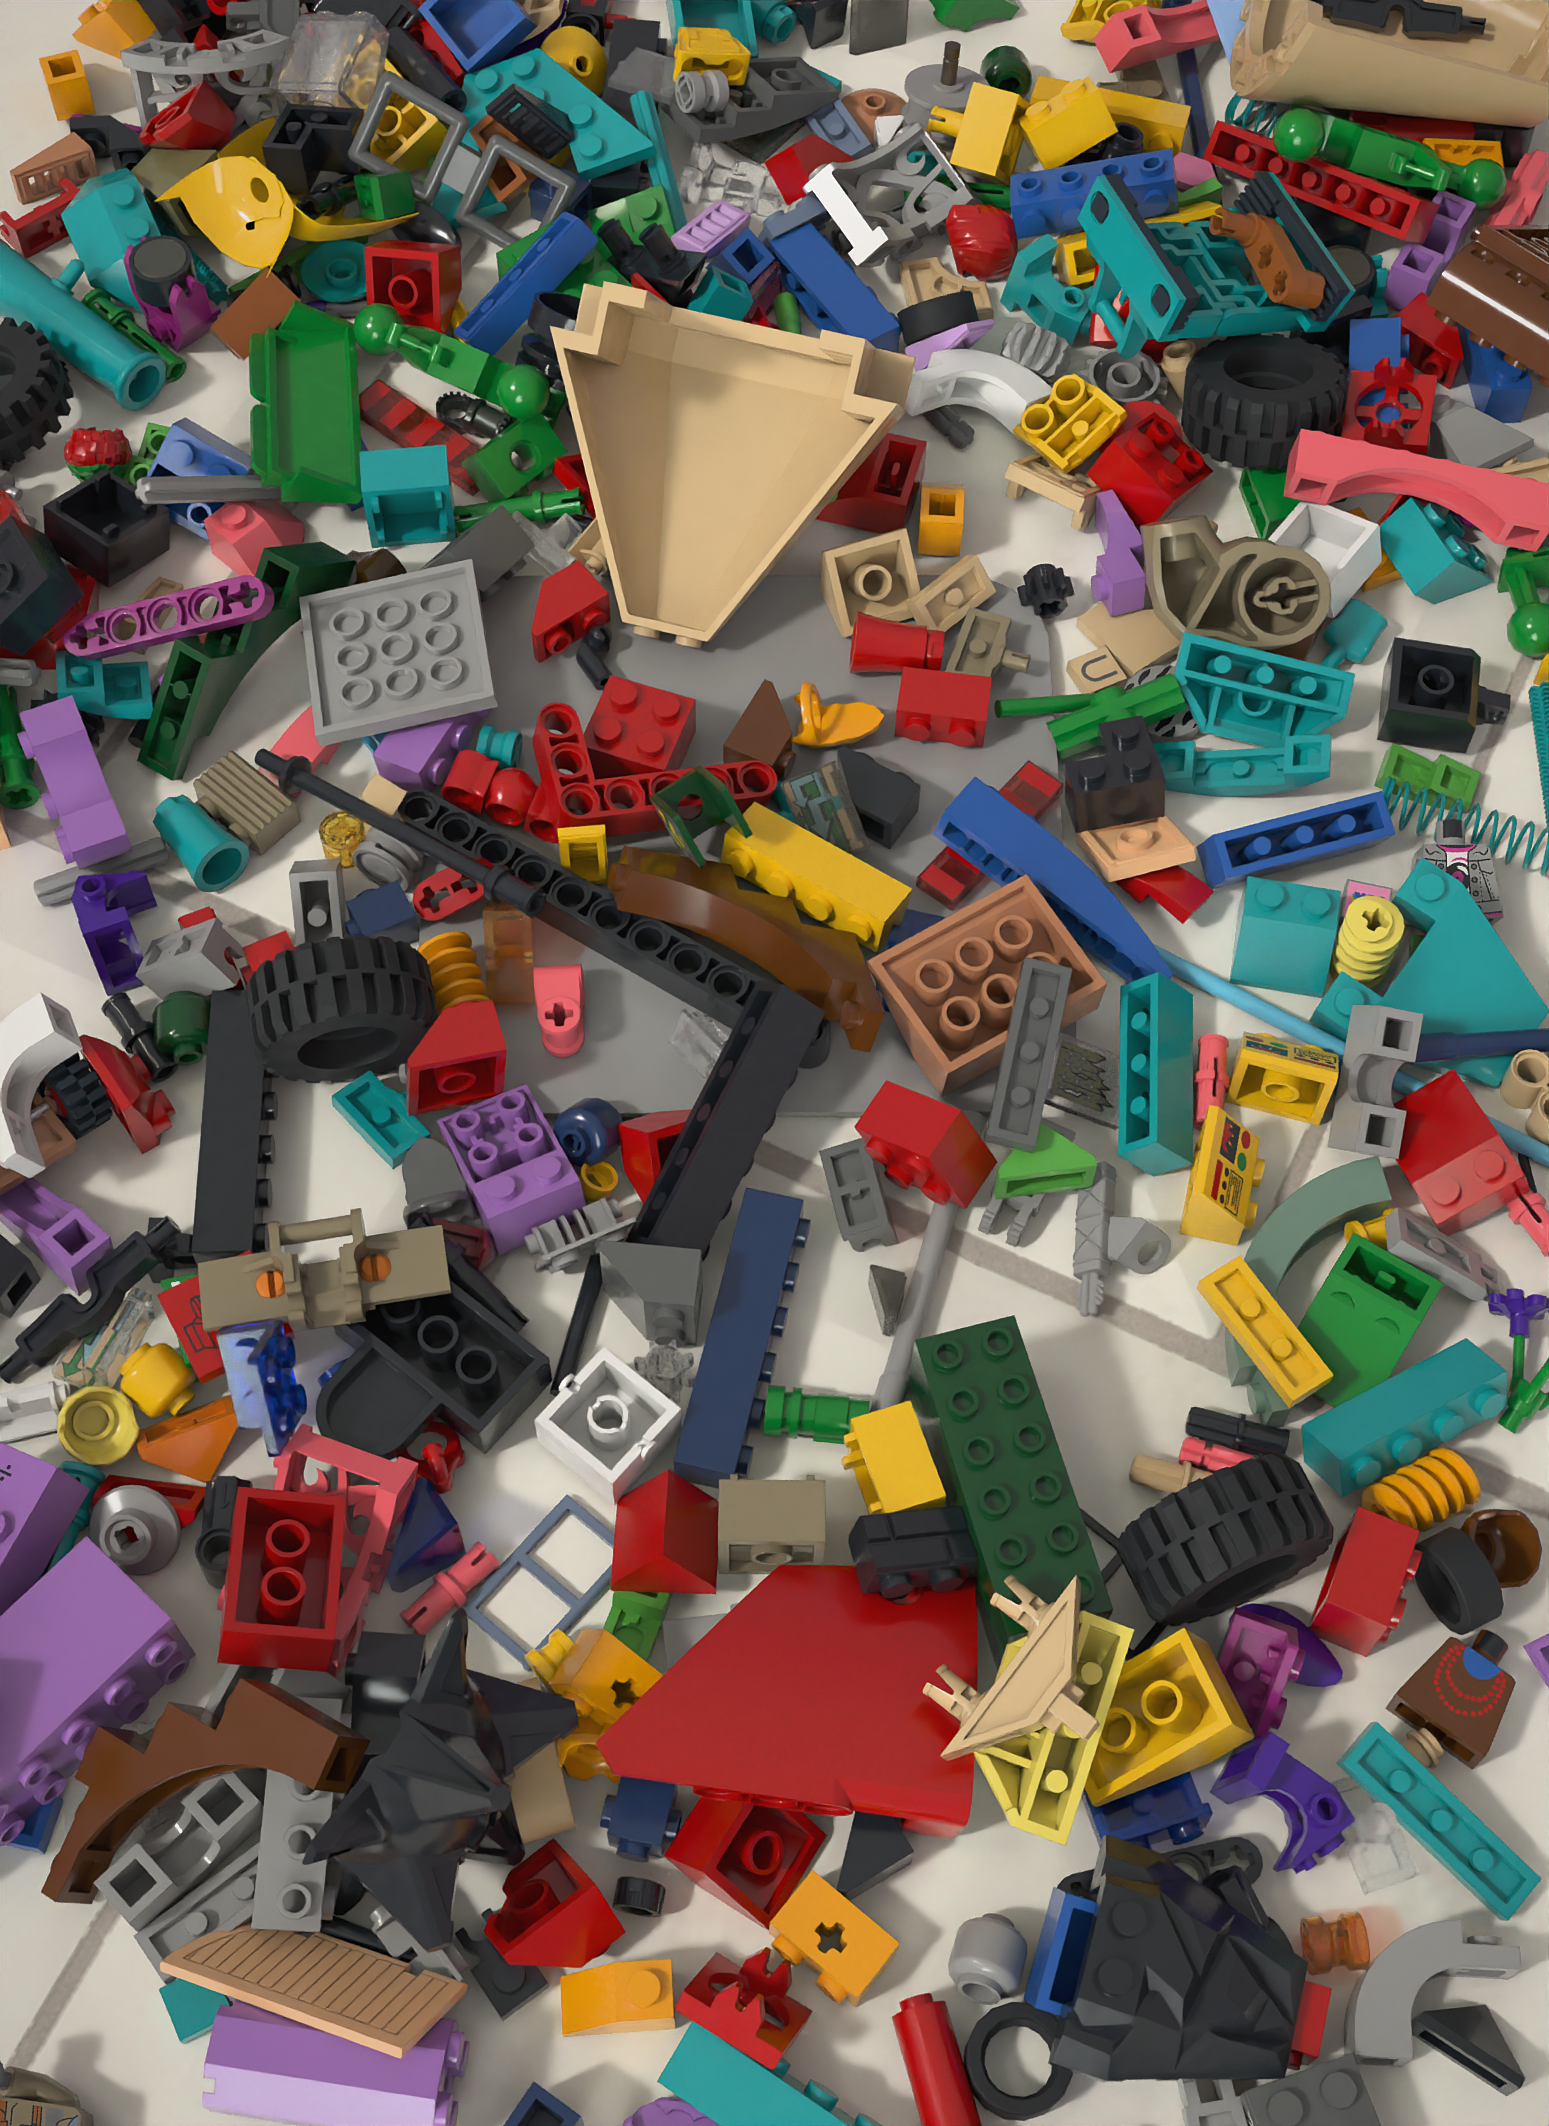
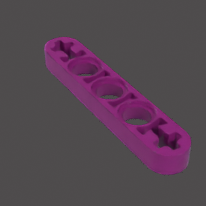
M242 575L84 615L64 632L63 641L70 653L88 661L107 658L175 641L177 638L196 636L260 620L266 617L272 610L274 593L272 588L259 578L252 575ZM250 589L259 593L258 597L252 599V607L243 602L232 603L230 597L236 600L245 599L250 596ZM215 596L219 602L218 612L213 618L204 620L200 614L201 604L206 598ZM168 607H175L178 613L175 625L168 630H163L159 624V617L162 611ZM127 617H133L137 624L135 634L127 640H122L119 636L120 623ZM87 630L99 635L105 633L107 638L105 639L101 636L90 638L87 640V647L80 644V639L87 637Z

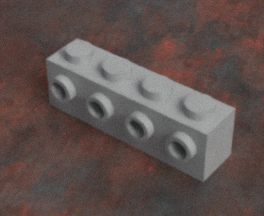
M297 1697L351 1729L352 1713L341 1712L342 1699ZM267 1769L251 1929L320 1932L321 1920L333 1919L336 1885H325L327 1861H338L334 1857L309 1865L302 1864L309 1843L330 1818L332 1804H340L344 1800V1793L313 1790L285 1774Z

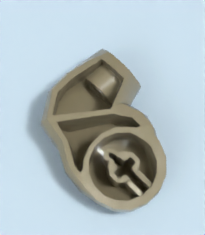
M1203 514L1162 520L1140 526L1146 584L1154 614L1179 641H1181L1182 634L1187 632L1261 651L1273 650L1294 644L1313 634L1327 616L1331 600L1329 579L1319 561L1304 550L1278 545L1268 539L1248 536L1223 543L1215 534L1207 516Z

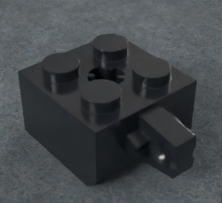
M1394 637L1383 670L1377 740L1466 754L1476 730V725H1483V723L1503 725L1510 711L1511 695L1489 690L1479 685L1481 657L1473 649Z

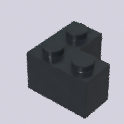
M287 103L262 145L266 168L276 175L277 179L290 194L309 193L321 171L337 172L340 175L359 174L363 167L349 158L348 151L364 117V110Z
M1142 715L1099 723L1098 757L1064 763L1065 803L1075 833L1165 816V776Z

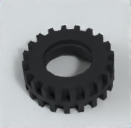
M5 317L0 325V376L13 374L11 381L0 391V469H3V461L14 457L17 463L26 459L23 452L32 446L38 450L44 447L46 443L43 437L48 432L56 434L59 432L62 426L58 421V417L69 416L71 407L66 399L73 398V390L69 384L70 379L41 330L36 332L33 325L27 321H24L18 327L14 318Z

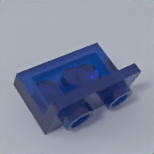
M1190 1771L1098 1807L1092 1805L1086 1791H1083L1081 1796L1099 1847L1102 1837L1106 1834L1151 1850V1845L1171 1839L1173 1845L1185 1844L1204 1834L1203 1828L1207 1827L1213 1814L1208 1802L1202 1804Z

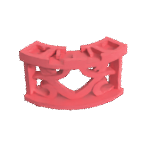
M302 1423L292 1438H284L277 1448L273 1466L278 1470L273 1490L346 1497L343 1542L351 1551L359 1555L355 1568L341 1567L340 1583L343 1587V1595L338 1600L336 1639L327 1672L336 1678L346 1662L348 1653L352 1652L366 1624V1621L362 1619L363 1607H367L370 1602L368 1594L370 1591L377 1594L380 1593L396 1551L386 1547L388 1543L393 1542L395 1534L392 1532L398 1523H403L406 1520L419 1463L401 1456L398 1457L396 1462L387 1460L313 1433L312 1426ZM307 1457L337 1467V1489L331 1491V1482L328 1475L318 1468L317 1482L313 1485H308L305 1482L304 1469ZM350 1472L379 1482L380 1485L351 1486ZM355 1506L353 1509V1519L358 1520L359 1517L366 1516L369 1520L368 1530L362 1535H355L351 1529L350 1507ZM225 1585L217 1601V1609L223 1611Z

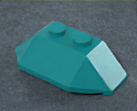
M123 168L88 179L63 211L61 217L79 260L84 263V272L90 286L95 289H103L111 298L134 307L135 311L144 315L131 291L123 260L128 245L131 244L135 247L140 243L141 237L149 238L161 236L136 176L129 169Z
M1187 632L1182 634L1173 673L1180 686L1183 698L1201 733L1264 748L1285 747V736L1317 735L1344 719L1355 678L1354 673Z

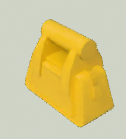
M679 27L678 42L674 51L673 81L676 82L678 75L683 71H697L702 75L706 70H721L728 80V85L742 86L746 81L751 53L737 38L732 37L726 29Z

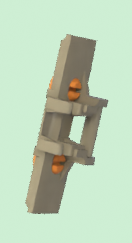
M361 1208L351 1209L350 1215L281 1225L280 1221L269 1222L270 1251L197 1263L204 1332L282 1320L284 1324L289 1323L293 1332L366 1321V1311L376 1309L375 1305L451 1293L442 1225L366 1236ZM353 1235L352 1243L343 1244V1247H339L340 1258H337V1260L301 1264L298 1254L286 1253L284 1250L285 1245Z

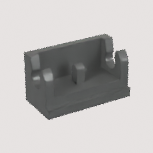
M863 1138L819 1151L843 1241L849 1240L852 1248L857 1252H864L866 1248L864 1242L871 1239H879L880 1243L885 1247L899 1243L876 1159L865 1151L866 1142Z

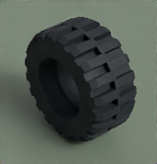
M1272 333V336L1250 334L1248 336H1228L1223 341L1217 339L1210 342L1207 347H1202L1187 365L1181 416L1183 432L1202 454L1209 453L1213 460L1220 463L1227 461L1232 463V466L1243 469L1245 466L1256 467V470L1268 471V468L1287 470L1289 453L1301 429L1321 431L1328 435L1341 437L1349 376L1337 356L1332 352L1327 353L1325 348L1318 344L1311 345L1307 343L1306 339L1298 337L1294 339L1286 338L1284 334Z
M353 935L352 938L343 939L337 936L326 938V941L313 943L310 941L303 943L292 951L286 949L276 954L274 960L263 962L257 971L253 972L245 991L255 1058L269 1073L277 1077L282 1075L286 1080L295 1082L299 1079L305 1080L307 1083H320L321 1081H331L332 1083L345 1082V1079L359 1078L369 1070L373 1074L394 1070L397 1065L407 1064L409 1056L438 1018L427 960L408 943L401 940L394 942L390 937L384 936L368 938L367 935Z
M1268 1454L1261 1456L1259 1459L1254 1460L1250 1458L1240 1461L1232 1467L1227 1466L1214 1471L1212 1475L1203 1479L1199 1478L1187 1484V1487L1176 1493L1172 1492L1161 1499V1502L1154 1507L1147 1508L1140 1514L1137 1520L1131 1521L1125 1527V1532L1121 1533L1118 1555L1149 1617L1162 1626L1170 1625L1175 1627L1186 1622L1190 1624L1200 1621L1202 1618L1223 1613L1225 1610L1246 1603L1249 1599L1261 1593L1264 1594L1275 1588L1279 1583L1291 1579L1300 1570L1309 1567L1317 1561V1557L1323 1555L1329 1549V1545L1333 1542L1334 1527L1300 1463L1285 1454H1278L1277 1456Z

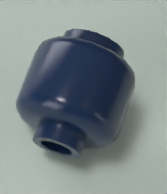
M585 1098L559 1115L554 1122L553 1133L571 1164L582 1167L585 1163L592 1167L608 1158L619 1148L620 1140L617 1124L623 1122V1119L617 1109L608 1101L600 1098Z

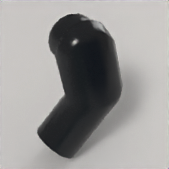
M604 625L592 626L589 633L584 635L576 653L578 665L597 690H604L610 675H613L604 663L613 636L610 629Z

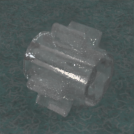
M674 1339L669 1345L659 1346L650 1341V1351L646 1358H634L635 1370L643 1373L640 1376L667 1398H672L676 1403H679L680 1392L683 1386L688 1388L694 1386L695 1375L686 1371L694 1365V1356L692 1353L681 1355L677 1350L676 1340ZM665 1367H666V1368H671V1369H673V1370H668V1371L665 1373V1376H664V1377L656 1375V1374H662L663 1371H664V1369H665Z

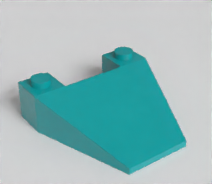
M1422 857L1391 902L1399 909L1404 920L1426 933V936L1383 997L1342 971L1309 1020L1323 1031L1346 1042L1352 1005H1380L1424 1014L1420 1034L1441 1032L1463 1034L1538 1029L1549 1013V1009L1464 884ZM1516 1054L1463 1057L1452 1061L1405 1063L1441 1074L1454 1069L1462 1080L1496 1089Z

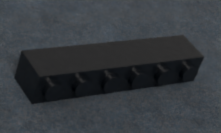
M614 18L602 101L637 129L629 101L630 96L636 94L639 90L651 92L659 117L660 93H656V90H663L664 65H660V62H667L668 39L661 38L660 21ZM646 160L591 179L593 209L649 189V178L644 177L645 173L649 174Z
M757 981L625 1242L702 1250V1262L705 1260L709 1253L710 1241L720 1221L728 1215L732 1206V1197L742 1178L752 1168L754 1154L764 1134L773 1126L776 1119V1110L785 1092L794 1084L798 1074L797 1068L807 1049L815 1042L819 1034V1025L826 1012L783 984Z
M246 990L212 991L191 1251L196 1264L236 1257L248 1250L252 1254L269 1251L268 1223H263L264 1208H271L272 1182L271 1179H266V1165L274 1164L275 1140L273 1135H269V1121L277 1120L278 1116L277 1093L271 1092L272 1078H279L280 1076L277 1077L269 1073L254 1056L245 999Z

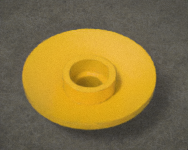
M565 26L552 31L544 39L540 49L596 96L600 97L604 90L607 71V60L600 43L592 34L579 27ZM577 58L582 65V72L576 67Z

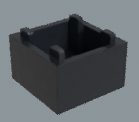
M104 469L43 506L44 534L47 535L58 555L110 588L170 549V509L163 504H144L135 495L136 487L109 470Z
M10 515L0 525V646L23 656L84 595L47 535Z

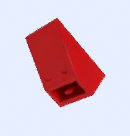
M887 433L841 487L836 500L827 504L815 519L879 534L901 528L907 529L924 477L927 441Z

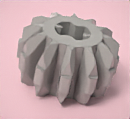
M1016 322L1003 341L1000 356L1024 366L1038 375L1047 384L1052 385L1066 373L1071 362L1070 358L1073 349L1066 339L1057 336L1055 332L1036 326L1033 323Z

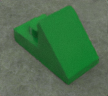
M408 171L378 175L368 173L354 176L360 217L379 221L410 214L415 211L411 179Z

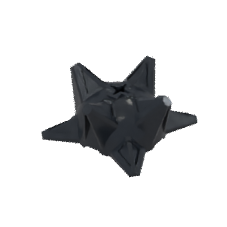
M462 1607L450 1617L411 1697L399 1712L401 1728L386 1753L370 1759L361 1778L309 1843L302 1864L309 1865L334 1857L340 1863L339 1867L343 1870L333 1914L345 1915L361 1901L364 1894L368 1891L427 1953L443 1949L452 1943L455 1923L451 1920L459 1865L464 1863L465 1859L515 1866L522 1861L526 1854L525 1847L505 1811L511 1801L510 1793L512 1791V1786L507 1783L515 1778V1771L554 1740L566 1738L579 1727L575 1701L466 1669L465 1654L468 1638L467 1613Z

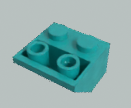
M1411 497L1379 525L1382 548L1413 594L1432 604H1437L1487 586L1493 581V578L1485 568L1488 564L1485 555L1474 544L1469 545L1463 537L1467 530L1461 521L1452 513H1449L1447 516L1444 515L1431 502L1425 505Z

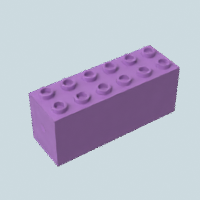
M87 1536L0 1616V1846L7 1845L20 1834L24 1828L25 1820L40 1804H49L56 1796L58 1797L63 1792L67 1779L78 1770L84 1757L85 1748L93 1738L98 1726L120 1729L124 1724H130L137 1720L147 1709L149 1700L165 1684L169 1685L177 1681L187 1670L190 1660L196 1655L171 1617Z

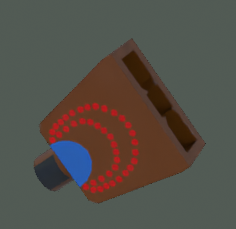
M1484 1629L1480 1630L1470 1647L1457 1638L1449 1637L1397 1691L1385 1709L1416 1731L1422 1728L1427 1729L1437 1739L1443 1750L1473 1770L1489 1752L1515 1687V1679L1498 1667L1499 1662L1508 1650L1507 1643L1497 1634Z

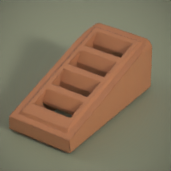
M75 132L70 133L9 171L17 199L22 205L64 191L58 184V180L64 177L77 186L85 183L90 178L99 176L92 148ZM34 176L35 182L30 184L28 178Z

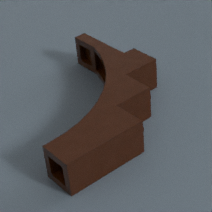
M245 1678L239 1679L235 1690L229 1695L222 1718L203 1707L168 1702L163 1715L155 1724L151 1741L133 1730L98 1726L93 1738L85 1748L83 1760L74 1777L87 1785L89 1789L75 1812V1819L59 1853L52 1861L50 1873L41 1893L58 1903L92 1904L99 1890L93 1882L109 1868L116 1851L130 1834L156 1809L175 1795L199 1782L221 1774L244 1769L266 1768L285 1774L313 1790L347 1794L371 1740L273 1683Z

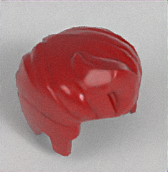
M952 205L946 217V230L957 273L964 277L965 271H968L978 281L1000 279L1009 275L1018 251V239L1013 219L1004 210L991 205Z

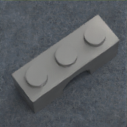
M1352 1005L1328 1148L1371 1156L1399 1158L1407 1111L1394 1107L1391 1098L1392 1083L1398 1068L1403 1063L1415 1062L1424 1014L1380 1005Z
M233 1772L221 1774L203 1781L181 1801L185 1807L184 1812L177 1823L165 1835L145 1847L140 1846L137 1842L93 1882L137 1932L181 1901L262 1825L263 1805Z

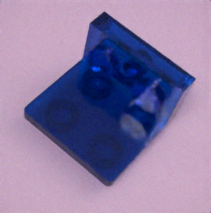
M281 1319L221 1327L216 1337L239 1430L261 1427L268 1456H281L283 1448L289 1439L294 1436L300 1419L307 1411L305 1389L302 1384L296 1383L293 1370L296 1362L294 1342L290 1336L285 1337Z

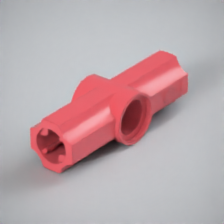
M1536 150L1533 153L1524 154L1511 178H1506V193L1499 203L1491 208V212L1483 226L1530 225L1540 205L1543 192L1549 183L1548 153Z

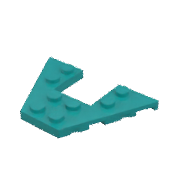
M540 48L465 75L462 90L467 96V105L462 113L468 117L469 126L461 142L481 154L483 152L469 133V130L487 115L485 107L514 83L568 114L574 132V139L569 145L580 177L591 180L657 156L654 144L650 139ZM518 103V104H517L514 108H512L509 112L512 113V112H513L515 109H517L521 104ZM442 183L432 207L445 215L456 229L460 228L463 225L456 221L455 212L463 194ZM486 185L474 213L482 218H487L506 211L507 207L505 202H498L488 185Z

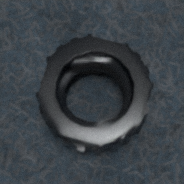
M629 1876L620 1877L617 1880L612 1906L616 1910L642 1917H659L662 1913L666 1889L662 1884L648 1879Z

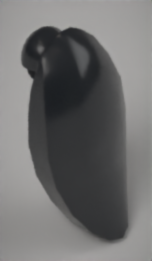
M414 200L415 211L413 213L390 218L395 219L419 212L418 215L391 228L399 240L461 245L462 250L461 237L454 225L445 215L432 206Z

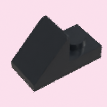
M790 0L787 2L788 7L796 12L797 20L803 25L811 49L832 42L843 35L848 0Z

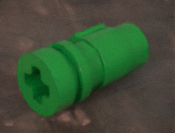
M768 1385L764 1436L781 1437V1433L784 1432L789 1433L788 1438L797 1439L798 1434L813 1435V1441L845 1444L844 1436L850 1433L851 1419L868 1414L870 1400L818 1393V1395L802 1393V1388L793 1387V1392H786V1386Z

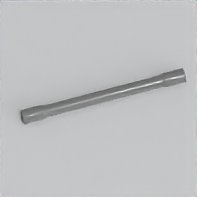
M962 1110L981 1137L986 1118L976 1111ZM934 1202L885 1370L879 1378L869 1413L903 1403L909 1387L908 1378L911 1369L914 1341L921 1337L959 1207L951 1202H947L944 1206Z

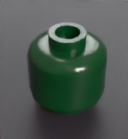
M1007 45L996 47L988 52L982 60L980 75L987 80L991 87L1019 94L1022 98L1027 96L1033 80L1028 59L1021 50Z
M177 991L165 996L152 1013L154 1040L157 1050L171 1056L180 1065H192L200 1062L203 1056L207 1055L211 1003L192 991Z

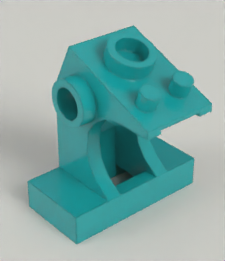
M1047 233L1017 253L1000 302L1010 313L1021 307L1037 326L1055 332L1057 336L1066 339L1067 343L1072 346L1079 333L1087 335L1090 330L1092 312L1088 307V301L1092 295L1094 285L1080 290L1074 286L1064 288L1056 281L1052 275L1051 266L1058 244ZM1066 300H1072L1075 304H1071Z

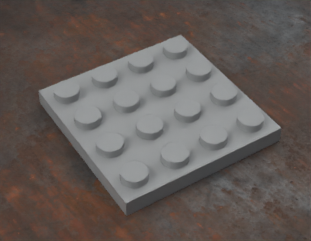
M472 559L299 597L314 729L320 747L498 707L477 574Z

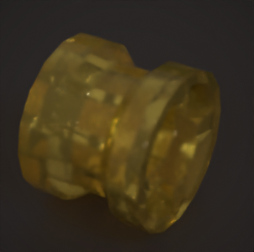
M344 811L333 812L324 818L319 827L325 859L341 858L343 869L356 867L352 855L359 844L366 841L363 821Z

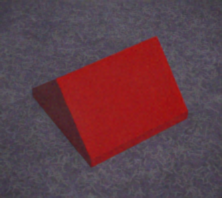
M670 1469L621 1496L617 1502L610 1582L611 1591L716 1594L719 1501Z

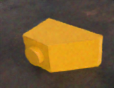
M671 1959L615 1962L560 1977L563 2037L675 2029Z

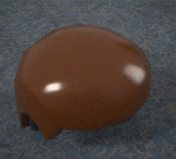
M1485 1509L1473 1513L1471 1517L1464 1521L1460 1530L1473 1539L1485 1554L1501 1588L1524 1586L1539 1570L1542 1555L1539 1533L1526 1514L1518 1510Z

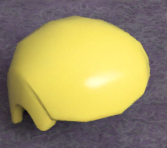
M108 1386L83 1387L66 1398L57 1416V1433L61 1445L70 1456L90 1466L112 1465L127 1456L139 1435L140 1427L138 1426L131 1402L122 1393H118L116 1389Z

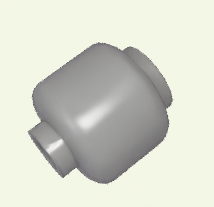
M987 1913L982 1917L965 1921L957 1931L948 1962L949 1975L957 1985L959 1993L966 1999L983 2005L997 2004L1001 1999L1012 1996L1020 1984L1027 1957V1942L1021 1933L1014 1928L1012 1921L1002 1915Z

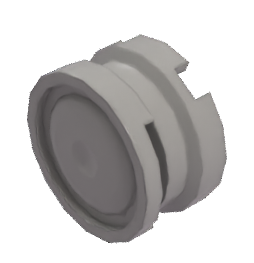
M371 826L365 836L366 841L361 842L352 855L354 864L362 874L378 886L382 887L398 880L403 891H406L414 879L413 873L420 870L427 858L423 857L424 854Z

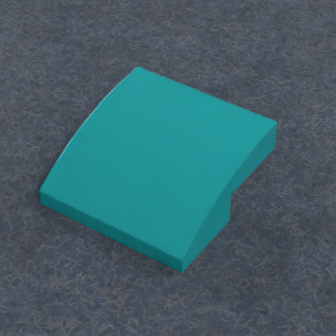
M68 650L55 651L58 700L72 695L77 709L88 713L122 719L151 718L153 706L148 661L103 664L102 659L88 661L70 653Z

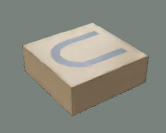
M1106 646L1067 661L1066 671L1081 694L1098 693L1113 686L1123 688L1126 686L1127 677Z

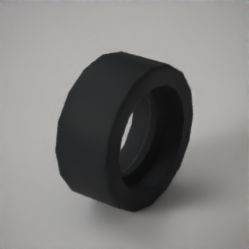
M961 291L939 296L909 306L897 313L903 339L907 346L965 323L979 321L971 291Z
M1448 1527L1414 1546V1549L1422 1551L1421 1560L1414 1576L1417 1586L1432 1612L1450 1631L1464 1635L1501 1616L1504 1603L1502 1590L1496 1574L1485 1554L1466 1533L1460 1529Z
M1010 2002L992 2008L976 2023L965 2046L964 2066L972 2093L986 2110L1003 2119L1026 2121L1044 2115L1063 2097L1073 2076L1071 2071L1052 2065L1051 2074L1046 2084L1038 2092L1021 2097L1011 2096L999 2090L989 2078L985 2066V2052L991 2038L1000 2030L1012 2026L1027 2027L1038 2033L1047 2043L1051 2052L1058 2023L1053 2014L1034 2008L1029 2003Z

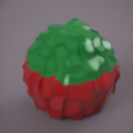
M96 427L88 429L78 428L73 429V434L66 441L63 456L72 476L77 477L80 483L104 469L109 470L122 479L125 472L129 469L132 450L128 438L124 436L123 430L115 428L113 432L111 430H102L101 433V431H96Z

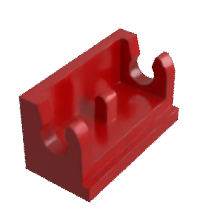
M64 177L58 180V184L65 190L59 193L60 196L42 206L34 208L33 211L17 220H14L6 211L0 212V221L3 223L0 226L1 235L26 259L69 236L61 214L79 192L80 188L78 189L68 178Z

